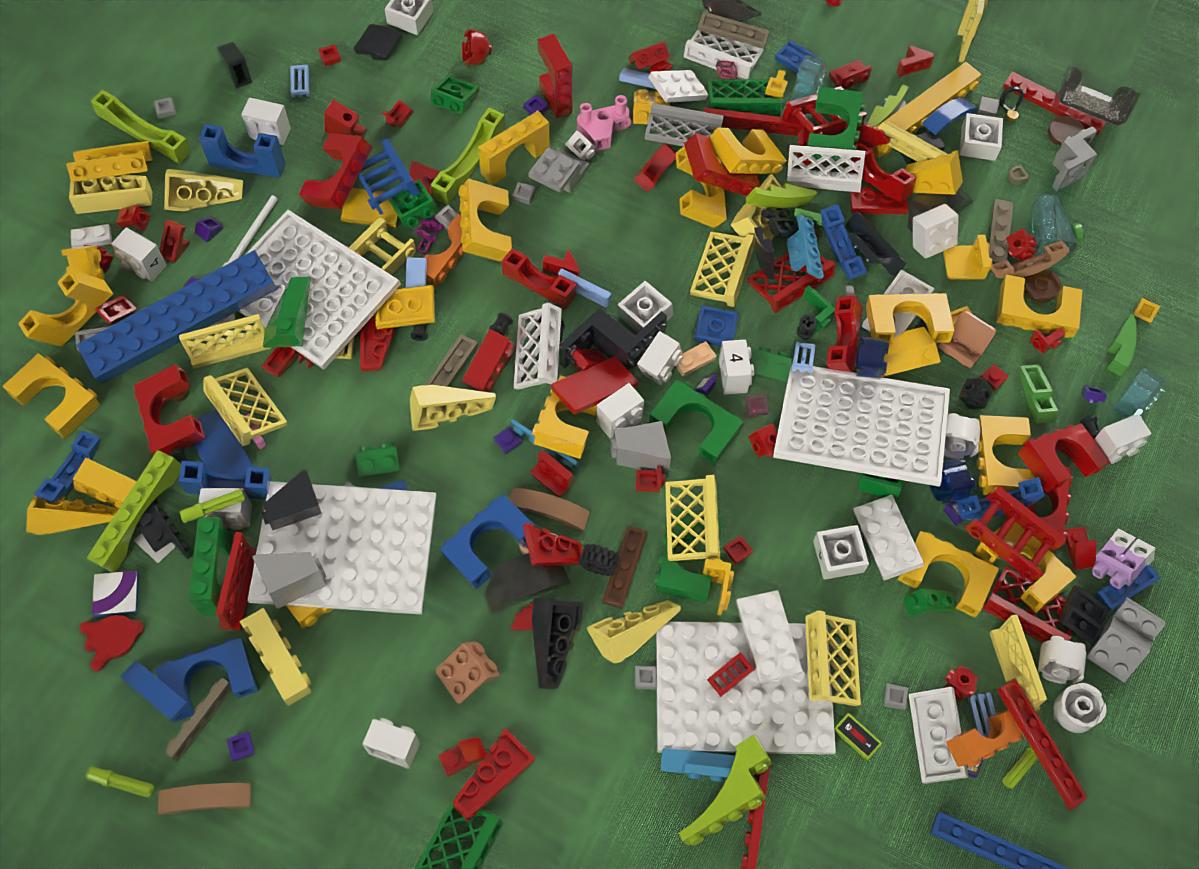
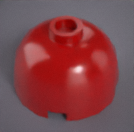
M467 29L464 33V37H467L466 42H462V60L466 61L465 65L476 66L484 63L488 55H491L492 45L489 44L487 36L481 31Z

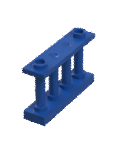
M388 138L381 141L384 146L382 152L366 160L358 175L370 197L367 201L373 210L375 208L378 210L380 215L383 214L379 206L380 203L404 190H409L412 196L419 193ZM385 158L389 159L384 165L362 176L361 172ZM390 169L394 170L395 173L371 186L367 185V182ZM398 179L401 182V184L393 187L392 189L384 192L383 194L377 197H374V192L382 189L383 187L391 184L392 182Z

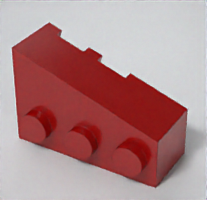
M489 329L462 382L477 391L491 392L496 380L516 352L517 346L511 339Z

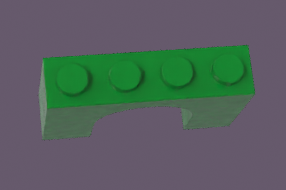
M819 87L815 113L839 116L847 122L848 128L841 134L833 136L810 133L807 146L857 150L854 142L859 140L860 131H857V126L861 127L863 115H860V111H864L866 101L862 100L863 92ZM820 154L812 155L816 160L822 157ZM836 155L831 157L835 162L841 159V157Z
M676 380L650 413L649 423L662 421L666 433L674 421L683 413L698 412L705 415L710 420L713 429L700 445L698 455L716 465L740 433L744 421L738 415L726 411L722 405L710 401L703 393L694 391L687 383Z
M674 508L673 515L678 517L684 510ZM687 513L680 521L689 526L695 518ZM718 518L719 538L723 522L722 518ZM698 522L692 530L700 535L705 526ZM677 524L672 529V533L678 537L685 528ZM688 532L681 540L686 542L695 540L696 537ZM664 534L662 546L666 547L665 554L660 553L658 565L662 566L660 573L656 572L654 585H658L657 593L706 603L712 576L686 571L676 561H669L667 534ZM678 543V544L673 548V554H674L675 549L680 545V543Z
M198 517L188 600L201 616H217L216 611L221 594L217 580L218 555H230L232 536L220 517Z

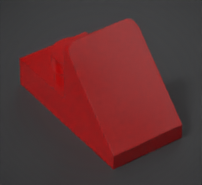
M909 46L906 58L900 60L896 73L899 77L930 68L934 54Z
M165 220L159 251L164 259L175 263L188 247L190 241L183 239L186 226L172 220Z
M569 249L563 260L555 256L545 255L543 271L558 276L559 271L564 269L580 277V269Z
M122 295L96 307L95 310L112 326L121 319L134 314L136 307Z
M598 349L576 350L572 354V357L576 360L574 367L578 372L607 360Z
M1085 527L1065 529L1064 531H1067L1065 542L1074 571L1093 568L1096 563V540L1089 541Z
M479 737L458 741V746L438 755L447 777L484 760L487 753Z

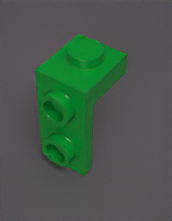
M808 285L804 290L803 298L821 312L815 317L817 325L814 330L818 332L822 328L826 329L832 323L835 307L830 301H826L816 289Z
M921 588L904 596L908 617L914 618L928 611L947 613L956 611L952 593L949 591Z

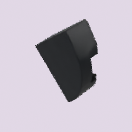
M182 446L172 449V452L168 454L180 464L182 461H187Z

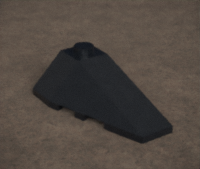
M534 598L532 628L538 686L540 689H558L567 666L566 657L568 651L573 649L574 643L572 640L576 630L579 631L581 626L583 602Z

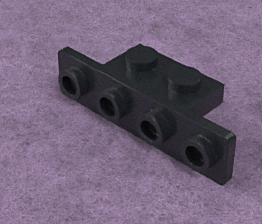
M856 212L846 223V226L852 231L848 238L852 241L853 247L864 254L867 262L871 264L881 263L892 276H896L906 265V261L860 212Z
M155 498L150 507L141 516L137 527L155 553L174 541L180 552L187 559L191 558L188 552L191 548L184 539L180 541L177 536L180 534L179 530L173 523L171 525L168 523L167 519L170 517L163 508L159 509L156 504L159 501Z

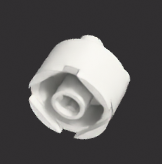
M951 413L947 416L944 456L953 459H964V456L970 455V457H973L978 453L981 432L979 420L959 416L956 413Z
M1052 636L1049 641L1041 645L1038 672L1041 671L1043 678L1055 683L1066 684V680H1073V683L1082 681L1086 661L1085 645L1066 641L1060 636Z
M1078 683L1069 686L1056 697L1053 705V717L1066 730L1074 733H1084L1104 719L1106 703L1103 702L1102 694L1098 689L1086 683Z

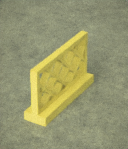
M969 0L957 32V35L963 36L958 62L963 63L988 0Z
M710 232L690 290V295L727 302V306L735 307L755 247L754 235L746 234V237ZM713 239H720L723 241L722 244L716 247L713 245L712 242ZM734 242L741 243L740 247L734 250L730 246ZM727 247L730 252L721 256L718 250ZM715 253L718 258L710 262L707 257ZM733 256L735 262L728 265L725 259ZM722 262L725 267L716 271L713 265ZM710 268L713 273L704 277L702 271ZM728 271L730 277L722 280L719 275ZM716 277L719 283L710 286L708 281ZM703 283L708 287L703 291L696 290L697 286ZM723 286L725 289L724 295L714 292V290Z
M259 314L179 335L180 341L191 359L194 369L270 349L263 347L265 328Z
M248 368L215 379L212 375L204 378V393L242 446L250 444V439L287 426L286 419ZM246 376L248 378V383L238 381L237 379L239 377ZM228 383L231 384V387L226 389L219 384ZM234 386L245 388L244 393L234 391ZM248 389L257 391L259 393L258 396L247 394ZM230 395L241 398L240 402L231 401L229 399ZM244 399L255 401L254 406L243 404ZM258 402L266 404L268 410L257 408ZM240 409L250 411V416L241 415L239 413ZM254 413L265 415L264 420L252 417ZM268 416L277 418L278 422H267ZM253 423L261 425V428L252 431L249 425Z
M706 475V479L665 482L668 560L720 559L715 476ZM694 486H703V491L697 497L690 492ZM671 488H680L683 492L676 499L671 495ZM687 494L694 499L688 507L680 502ZM697 503L704 507V510L698 516L691 511ZM677 504L684 509L678 517L671 513V510ZM687 513L695 518L689 526L680 521ZM698 522L705 526L700 535L692 530ZM677 524H680L685 530L677 537L672 533V529ZM688 532L696 537L689 546L681 540ZM701 541L706 546V552L697 553L692 548ZM678 543L686 548L681 554H673V548Z
M816 611L805 616L810 701L819 702L822 700L852 706L861 705L855 621L825 615L823 611ZM826 622L833 628L830 633L826 630ZM842 625L848 626V636L841 630L840 627ZM835 633L842 639L840 645L832 637ZM827 641L834 648L831 654L827 650ZM844 645L850 650L849 657L842 650ZM837 653L844 661L841 666L833 658ZM828 663L836 670L833 675L829 673ZM846 666L851 670L850 678L843 671ZM838 675L845 682L842 688L835 680ZM830 684L837 691L834 696H830ZM847 687L853 692V699H850L844 692Z
M1012 615L999 629L991 630L989 634L1006 683L1016 678L1034 710L1039 711L1040 705L1047 698L1018 615Z

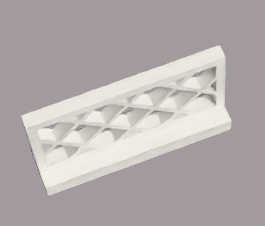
M697 30L692 39L686 42L684 58L739 79L750 78L753 68L764 52L762 48L707 32L703 33L709 34V36L703 37L701 35L703 31ZM717 39H722L725 42H718ZM711 40H712L713 43H714V44H708V45H707L706 41H711ZM733 45H738L741 48L734 49ZM727 46H728L729 49H730V50H724V51H723L722 47H727ZM749 51L757 52V54L750 55ZM743 52H744L745 55H746V56H740V57H739V55H738L737 53H743Z
M790 145L787 184L804 188L860 192L865 151ZM793 152H800L803 156L797 158ZM820 154L822 157L816 160L812 155ZM836 155L841 157V159L835 162L831 157ZM852 157H861V159L855 163L850 160V158ZM807 158L812 162L808 166L802 162ZM825 160L831 164L826 168L821 164ZM846 162L850 166L843 169L840 164ZM799 165L802 169H797L793 167ZM815 166H817L820 170H811V169L814 168ZM836 168L839 172H832L830 170ZM854 169L858 174L848 172Z
M545 303L542 304L540 309L519 315L514 389L519 390L543 383L552 384L557 382L561 308ZM542 315L541 323L539 324L538 320ZM530 318L531 321L525 328V319ZM534 325H536L537 329L535 330L533 335H531L530 331L532 330ZM528 336L530 339L524 346V340ZM534 343L536 347L534 348L532 353H530L529 349ZM539 353V359L537 361L535 357ZM527 354L528 358L525 361V363L522 364V360L524 356ZM533 361L535 365L529 372L527 369ZM538 371V377L535 379L534 375ZM526 373L527 377L521 382V377Z

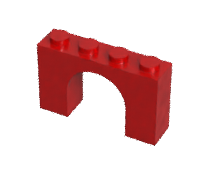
M551 34L537 39L538 53L549 72L539 76V88L557 119L572 113V64L556 35Z
M330 133L322 149L332 159L343 160L339 171L325 181L306 179L298 196L310 206L341 210L372 146L362 136Z
M695 133L684 143L694 180L748 196L755 187H760L757 174L730 173L716 158L710 137Z
M176 364L134 384V397L139 403V415L145 425L143 430L149 440L148 448L154 455L157 450L168 455L176 447L182 446V449H185L206 439L201 421L192 415H188L169 425H162L160 422V412L166 401L191 388L186 371Z
M1082 423L1075 426L1072 424L1068 425L1061 431L1056 429L1049 435L1046 433L1042 434L1035 440L1030 438L1022 444L1024 447L1018 452L1034 477H1039L1041 486L1046 493L1060 488L1071 478V475L1057 457L1055 450L1068 455L1085 478L1099 473L1111 463Z

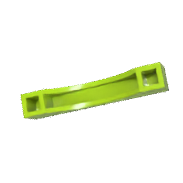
M103 89L90 101L97 116L141 142L149 141L151 148L180 164L191 153L186 138L172 130H163L147 123L129 110L115 96Z
M490 107L486 110L460 157L450 167L440 171L431 183L432 197L446 205L450 204L459 192L460 186L468 180L480 163L478 147L505 130L504 114Z
M157 450L87 556V559L111 573H115L127 556L131 536L141 516L154 499L165 489L172 486L180 475L181 464L176 459Z

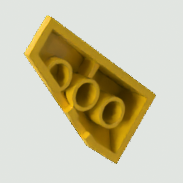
M924 327L904 331L893 339L892 344H884L855 363L857 374L884 377L933 365L941 361L935 341Z
M34 496L27 509L26 532L44 535L110 522L118 508L98 503L85 505L83 500L75 499L74 501L65 500V496L57 502L51 503Z

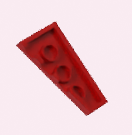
M504 728L499 739L489 749L487 756L477 766L475 773L467 780L453 800V806L469 821L535 762V757Z

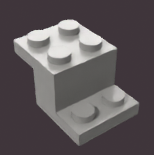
M1093 126L1086 130L1082 129L1075 136H1069L1062 141V146L1055 154L1056 157L1052 163L1059 170L1055 177L1056 180L1052 185L1056 191L1085 177L1097 155L1089 146L1097 132Z
M548 147L529 171V178L559 193L562 190L571 193L588 170L589 163L560 148H557L555 151Z
M1127 597L1105 624V629L1101 633L1100 638L1088 652L1086 658L1125 683L1148 655L1152 641L1165 626L1166 622Z

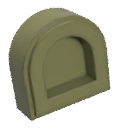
M1020 164L1009 170L1007 179L1011 184L1021 185L1028 182L1030 176Z

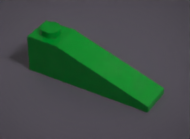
M310 277L290 278L265 328L264 348L303 345Z

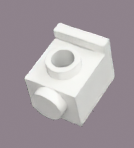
M576 131L565 144L584 161L586 158L589 160L595 154L594 149L596 146L579 131Z

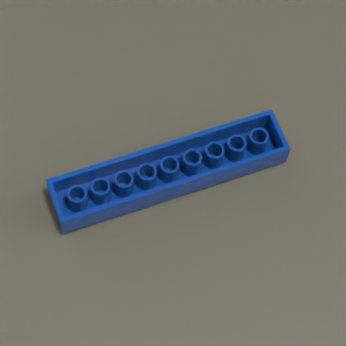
M253 250L77 344V347L93 377L103 384L181 342L179 335L207 328L276 291L277 287L257 252Z

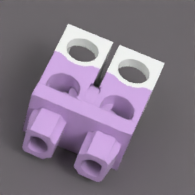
M1118 528L1101 552L1096 555V563L1092 574L1099 579L1103 578L1106 574L1111 576L1110 583L1117 589L1122 588L1125 584L1130 586L1146 565H1150L1154 560L1155 547L1140 539H1137L1135 542L1136 537ZM1120 538H1125L1128 542L1125 543ZM1139 548H1144L1147 553L1140 551Z

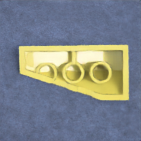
M670 600L644 607L643 612L631 613L629 611L624 613L625 617L613 620L612 617L603 619L587 627V630L602 656L615 664L634 654L681 610V607Z

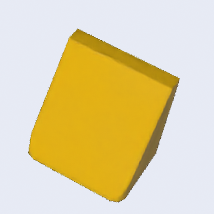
M1141 298L1133 315L1151 324L1160 306Z

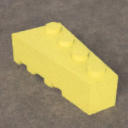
M110 176L76 182L70 181L69 200L76 214L116 210L135 205L139 207L152 205L153 191L146 176Z
M264 608L241 620L242 627L249 634L251 643L260 654V659L270 672V676L285 703L289 706L310 694L309 685L312 683L306 672L301 674L299 667L302 665L296 654L291 656L289 649L292 647L286 636L281 638L279 632L282 629L277 620L272 621Z

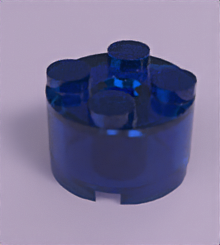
M859 337L858 342H862V344H860V347H857L855 369H859V372H856L855 376L881 378V375L886 374L887 362H884V356L888 354L889 343L884 342V339Z
M953 459L943 462L940 487L929 485L937 501L947 504L968 498L971 490L975 488V480L970 476L964 459Z

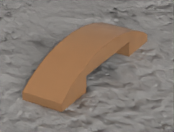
M1061 240L1044 246V254L1012 265L1007 260L993 264L990 271L997 278H1004L1006 275L1016 277L1030 276L1060 261L1069 253V248Z
M512 488L509 500L522 513L529 511L564 522V526L584 531L590 515V511L572 502L534 490Z
M250 783L203 784L159 791L158 815L214 808L236 809L251 807Z

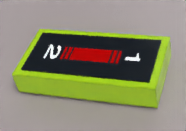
M849 713L834 728V732L866 761L882 744Z

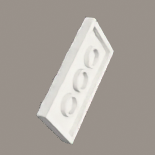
M901 270L883 295L932 294L934 288ZM904 312L893 316L896 331L894 338L906 331L917 315ZM867 317L862 327L870 331Z
M893 495L853 508L883 581L924 567L923 560Z
M778 590L737 599L736 604L759 683L802 674L803 671Z
M946 687L909 694L922 783L927 784L968 778L967 765L957 766L945 742L961 733L954 688Z

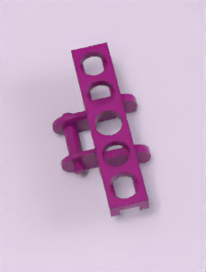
M439 212L435 213L432 220H420L421 225L419 229H415L417 235L423 236L416 249L420 254L426 255L429 252L433 242L437 240V234L443 229V225L435 219ZM424 226L429 228L427 232L423 230ZM430 232H434L435 235H434V236H431V234H429V233H430ZM425 246V250L421 251V247Z

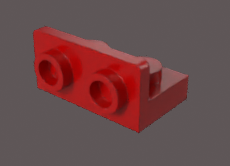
M664 41L633 52L628 57L630 65L636 63L637 68L640 70L668 60L670 55Z
M859 59L830 71L829 78L836 87L841 86L843 89H848L857 83L868 80L872 67L871 65L865 67Z
M542 450L537 455L538 464L531 469L530 473L560 498L573 485V474L546 451Z

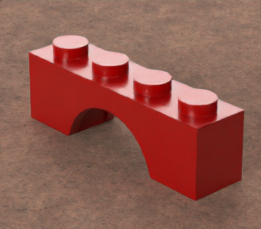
M861 142L854 145L858 151H865L862 179L899 202L912 195L916 176L903 168L893 174L887 173L877 164L872 149ZM861 157L851 158V161L855 163L859 161ZM844 164L845 168L850 166L848 164ZM854 169L851 170L852 173L858 174Z
M513 248L501 261L503 275L564 309L569 306L576 296L575 282L562 275L551 277L542 273L531 263L528 256Z
M856 296L837 297L835 308L837 340L835 345L828 349L826 364L829 369L853 373L863 307Z
M1064 466L1070 474L1071 468ZM1072 476L1058 489L1047 493L1043 489V492L1052 503V513L1049 516L1040 518L1065 538H1067V531H1064L1069 518V513L1066 512V509L1071 499L1068 489L1072 484Z

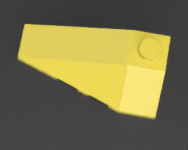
M167 169L165 174L164 210L184 212L190 209L242 199L243 180Z
M771 174L759 187L766 190L770 185L780 188L781 185ZM745 204L731 223L734 231L740 237H746V234L754 235V243V227H762L764 240L773 239L774 237L767 223L770 219L761 216V211L766 210L768 207Z
M438 385L413 387L410 396L413 431L433 429L439 427L438 423L447 420L451 423L457 421L456 418L465 414L473 416L491 410L496 395L495 393Z

